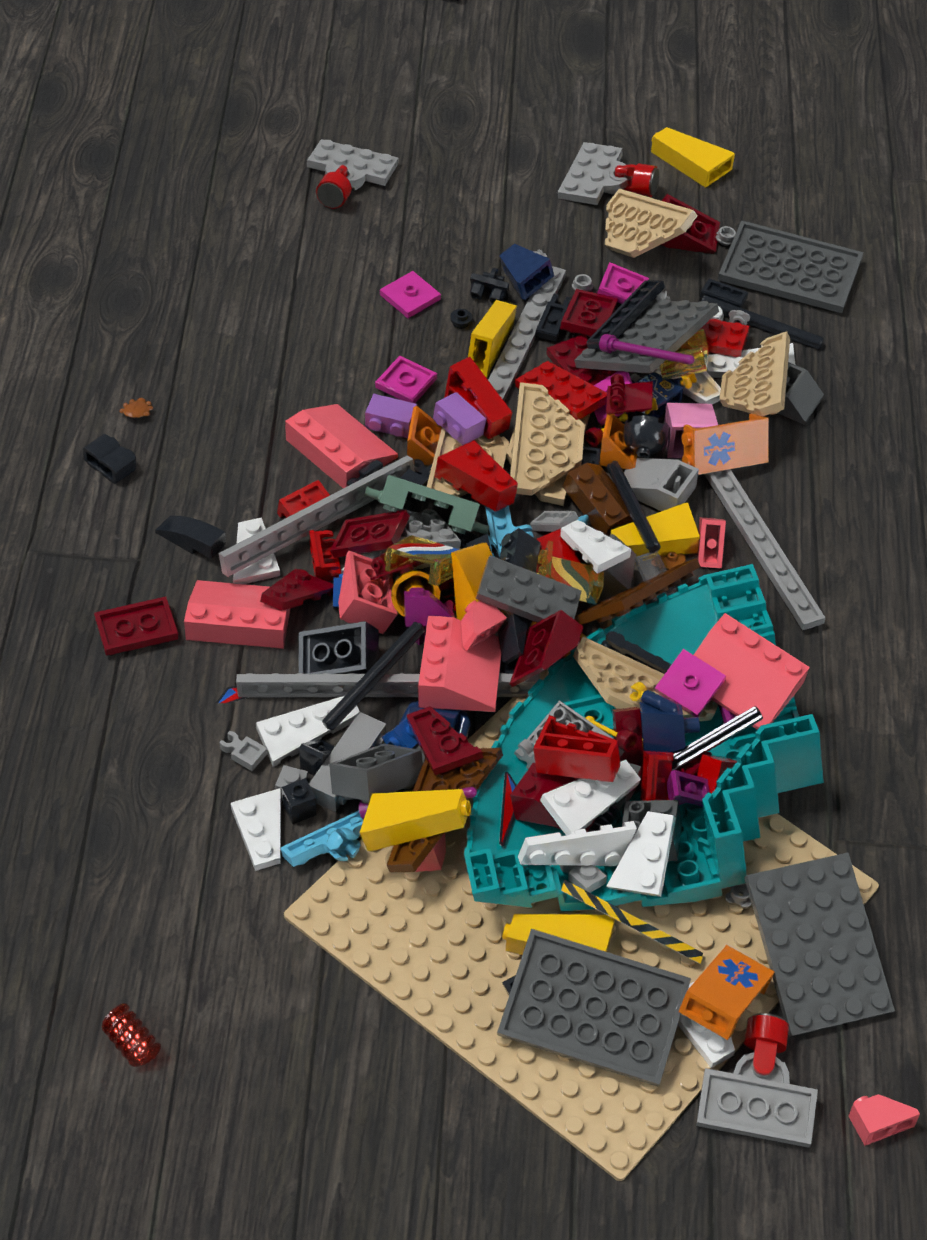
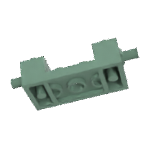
M391 475L387 477L384 490L379 491L368 486L366 488L364 496L378 500V502L384 504V509L396 512L398 508L403 509L408 491L412 492V498L425 501L426 497L435 500L434 505L448 509L449 505H452L453 507L447 524L452 525V531L465 534L466 530L470 532L476 531L485 535L488 533L489 525L481 524L475 520L480 506L478 503Z

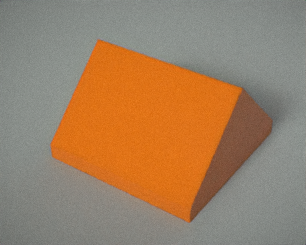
M417 405L413 407L407 440V456L413 458V462L415 459H419L424 465L433 464L442 427Z
M607 414L599 465L607 466L613 461H618L622 469H633L636 466L637 454L627 448L623 437L624 424L615 414Z

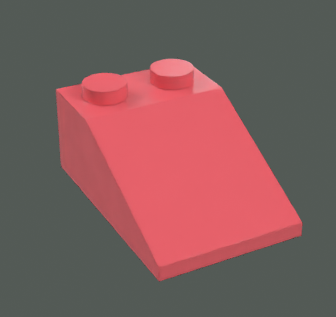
M348 551L338 602L340 619L347 623L366 621L377 628L379 633L384 634L397 616V610L394 608L391 600V591L394 585L393 577L384 581L381 578L371 580L370 578L376 575L372 568L373 559Z

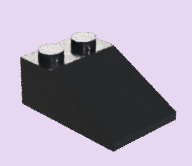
M366 621L299 632V673L366 674L379 660V630Z

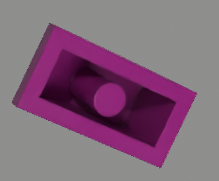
M416 587L409 589V591H404L406 627H410L414 622L427 626L428 616L455 618L454 613L429 590L424 591V588Z

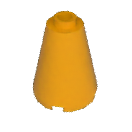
M413 569L402 574L395 581L391 591V600L394 608L400 615L405 617L404 591H409L411 588L419 587L424 588V591L429 590L440 600L439 585L431 575Z

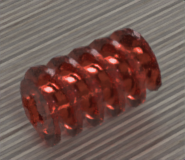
M122 1003L112 1009L105 1017L101 1026L102 1031L108 1035L109 1040L121 1051L122 1056L128 1060L132 1067L142 1066L157 1056L161 1049V1044H154L155 1037L152 1034L148 1035L149 1029L141 1027L142 1021L135 1019V1012L129 1011V1005Z

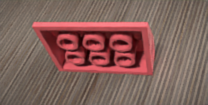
M338 404L305 409L285 421L286 440L342 488L349 486L347 482L351 478L360 477L359 470L373 461L378 460L382 462L384 467L398 458V453Z
M197 580L188 601L184 619L186 640L284 649L290 608L281 611L260 602L262 593L270 588L268 586Z
M726 613L713 626L694 653V656L726 675L725 681L711 700L736 716L756 706L763 716L761 721L752 725L757 730L761 725L770 724L776 719L803 685L810 668Z
M428 616L418 684L419 707L426 708L431 706L436 709L495 712L501 663L499 638L493 635L466 651L463 648L461 620L454 617Z

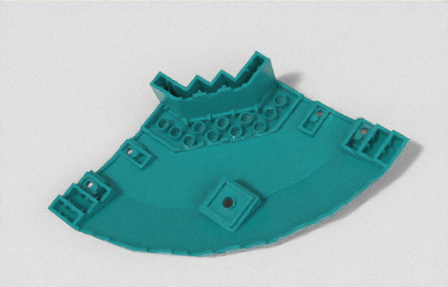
M753 564L703 575L698 578V583L689 587L686 583L678 586V592L669 596L662 593L657 596V601L648 605L644 603L639 607L631 609V612L619 617L616 616L611 620L612 625L605 630L599 628L586 637L601 644L603 640H606L608 632L614 631L622 634L626 641L640 646L642 649L661 657L672 665L683 649L694 655L713 626L726 613L776 645L773 625L767 612L766 601L760 589L759 578ZM576 648L570 651L571 654L564 659H559L548 669L549 674L544 680L539 679L528 691V698L523 703L519 701L509 712L510 718L506 725H502L500 729L501 735L498 741H494L491 747L501 748L503 756L477 789V795L473 797L470 828L467 830V848L464 851L472 894L476 902L532 908L531 903L557 897L561 911L595 909L561 891L564 879L568 882L570 881L568 880L569 873L563 872L560 869V865H520L518 855L525 838L559 832L561 836H566L562 829L516 820L514 816L504 845L501 846L499 844L504 774L509 772L516 785L520 782L528 770L526 768L528 763L520 760L514 752L519 748L518 744L532 734L559 701L584 718L587 716H597L596 722L614 730L612 710L616 708L605 702L575 660L573 655ZM793 696L772 723L761 725L758 730L751 726L708 751L713 756L727 757L736 760L737 763L732 769L727 768L716 781L717 788L712 794L708 792L702 799L703 807L690 803L679 806L682 817V829L678 861H668L661 897L614 890L606 887L617 866H596L607 876L606 884L592 891L591 894L614 906L641 900L642 907L711 899L722 896L723 888L746 883L744 877L747 875L743 842L760 838L758 818L779 813L778 793L823 783L820 732L813 714L799 717L795 697ZM719 706L712 720L699 721L700 733L685 734L686 746L725 724ZM641 791L633 795L630 801H640ZM620 815V820L615 828L622 827L623 815Z

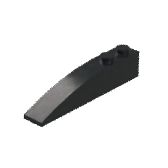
M518 528L503 537L499 559L536 573L541 542ZM498 608L507 617L498 630V638L503 663L508 665L523 655L529 619Z

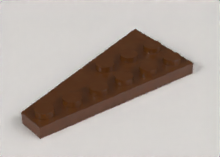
M696 558L678 564L658 574L656 577L639 583L633 589L629 588L602 601L601 604L582 611L581 614L575 616L574 620L581 625L596 619L598 623L611 619L613 615L619 617L631 612V609L643 605L644 602L657 597L658 594L669 590L670 587L680 584L682 580L694 576L693 571L701 567L699 561Z
M479 748L483 751L482 759L436 776L425 757L413 792L454 790L474 787L477 790L502 758L501 748ZM444 833L394 845L387 862L389 872H415Z

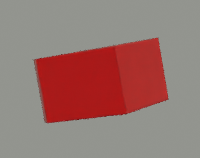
M702 754L697 776L708 779L709 791L712 794L717 788L716 781L727 768L732 769L737 761L727 757Z

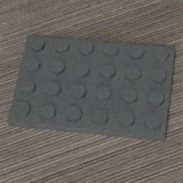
M741 220L719 272L718 280L842 313L864 252Z
M653 300L617 339L621 342L675 352L719 312L718 304L708 303L707 301ZM588 348L583 350L574 359L576 368L652 373L665 361L664 359L620 350L607 353L602 352L600 349Z
M849 853L762 871L744 877L770 969L775 972L772 978L784 1020L789 1024V1037L895 1011Z
M531 929L497 1035L659 1087L681 1013L678 1011L689 988L691 978Z

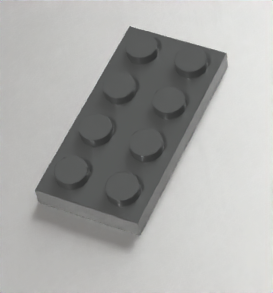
M490 555L484 568L476 599L538 623L559 610H563L574 619L582 590Z

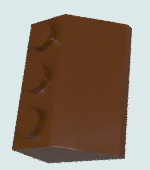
M585 463L568 472L562 487L583 515L587 514L589 516L588 521L595 530L601 531L604 535L610 537L611 530L633 522L616 485L600 465Z

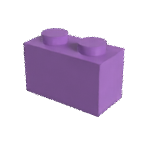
M457 392L436 402L433 420L461 445H465L484 434L487 418Z
M373 394L365 412V427L374 431L408 438L413 407L417 404Z

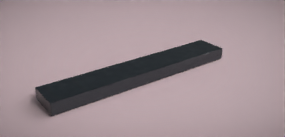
M645 280L588 339V349H600V338L604 334L614 335L618 338L665 288L664 281Z

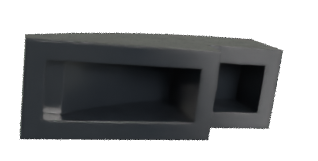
M169 516L155 530L156 534L189 553L194 554L198 551L210 559L226 545L225 531L190 517Z

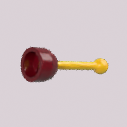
M623 413L618 419L625 422L628 419V415ZM593 427L584 433L586 443L591 447L598 446L602 442L604 428Z
M592 716L585 718L604 732L616 737L619 748L625 752H631L637 746L638 735L633 731L624 729L617 733L596 722Z

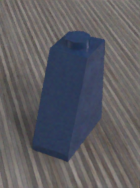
M513 244L499 255L504 273L523 300H526L555 276L549 258L517 244Z

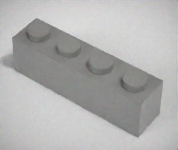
M362 712L357 714L309 783L316 797V804L336 812L341 804L344 805L347 802L343 796L332 794L329 764L384 744L385 741L382 737L386 734V723Z

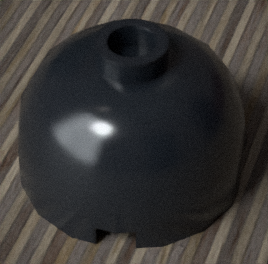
M646 415L634 416L630 422L627 419L623 432L627 448L641 458H649L660 453L666 447L669 438L670 427L668 423L664 421L663 425L658 423L659 418Z

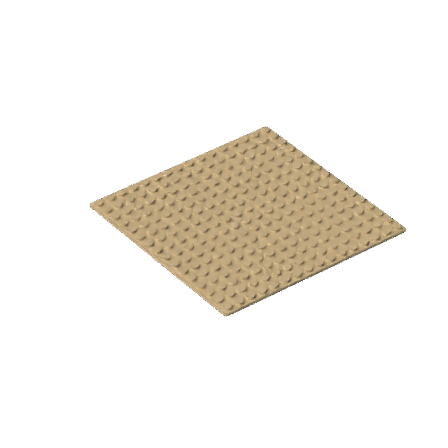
M549 668L539 673L540 679L544 680L549 674ZM513 697L468 739V742L474 747L491 748L494 741H498L501 735L500 729L502 725H506L510 718L509 712L519 701L523 703L528 697ZM473 798L469 800L471 809L473 807ZM779 814L758 818L760 838L743 842L747 875L837 855ZM467 816L464 828L445 832L446 854L441 870L389 872L387 862L393 846L367 851L361 839L359 841V851L354 858L346 854L345 856L348 857V861H338L285 910L284 918L617 1181H623L698 1096L702 1089L705 1068L719 1071L730 1059L728 1058L711 1068L677 1025L661 1083L657 1087L498 1036L497 1031L509 998L502 982L516 975L522 958L520 954L505 951L506 940L502 939L505 924H511L514 914H606L597 909L561 911L557 897L531 903L532 908L474 901L464 856L465 848H467V830L470 828V816ZM853 866L863 904L865 905L877 891L879 884ZM730 887L722 889V896L697 902L642 907L641 900L616 906L703 952L701 964L616 919L607 950L608 953L691 978L690 984L697 980L726 945L770 969L752 903L749 908H742L741 905L736 903H728L726 901V894L730 893ZM773 978L764 995L759 993L740 1016L731 1035L735 1052L745 1041L748 1018L754 1014H769L779 1003Z

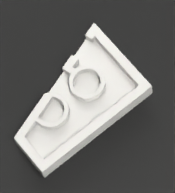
M686 351V352L681 353V354L691 355V353H690L689 351ZM665 360L653 372L663 376L664 369L677 362ZM700 364L688 370L695 373L697 382L692 383V387L689 389L683 388V394L701 404H714L720 401V386ZM683 374L672 377V379L680 378Z
M262 518L239 522L237 543L264 530L265 526ZM274 553L235 573L233 583L247 584L279 577L280 569Z
M576 520L561 528L560 536L573 550L580 551L583 554L582 559L586 563L591 562L594 565L593 570L597 574L631 556V548L604 535L601 531L591 528L582 521Z
M280 788L231 802V810L255 871L280 864Z
M647 812L606 887L614 890L661 897L676 821L674 815Z
M680 1015L678 1026L711 1068L734 1055L735 1048L731 1037L726 1040L685 1015Z

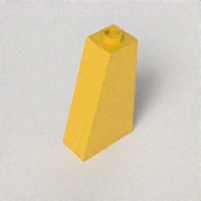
M667 127L655 133L652 137L651 152L705 188L733 168L735 153Z
M496 300L471 333L468 357L470 356L486 378L514 325L517 305Z
M683 503L646 517L661 546L660 550L655 551V553H649L634 522L611 530V534L617 536L636 554L635 561L667 555L669 552H675L676 554L698 553L700 536L688 503Z
M463 789L374 793L371 796L359 833L367 851H374L464 828L467 816L471 814V804L469 800H466Z
M514 914L511 924H505L502 939L506 940L505 951L523 955L530 931L535 929L607 952L615 919L608 915Z

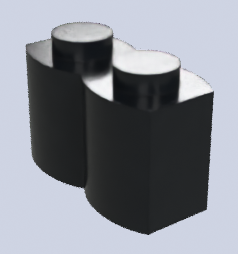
M102 434L83 448L84 460L93 469L100 471L112 483H118L136 470L135 454L130 449L120 446L114 437Z

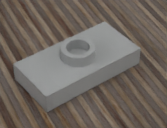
M544 511L530 525L533 531L554 532L579 518L575 511Z

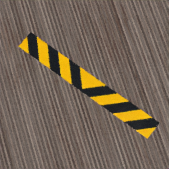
M564 879L561 891L701 964L703 952Z

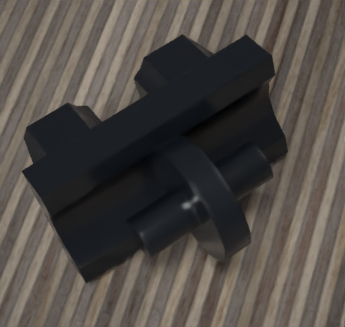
M493 268L491 273L483 272V275L472 273L470 277V295L472 298L480 300L484 292L490 293L489 301L494 304L496 300L503 301L504 298H509V283L504 282L505 277L498 275L497 268Z

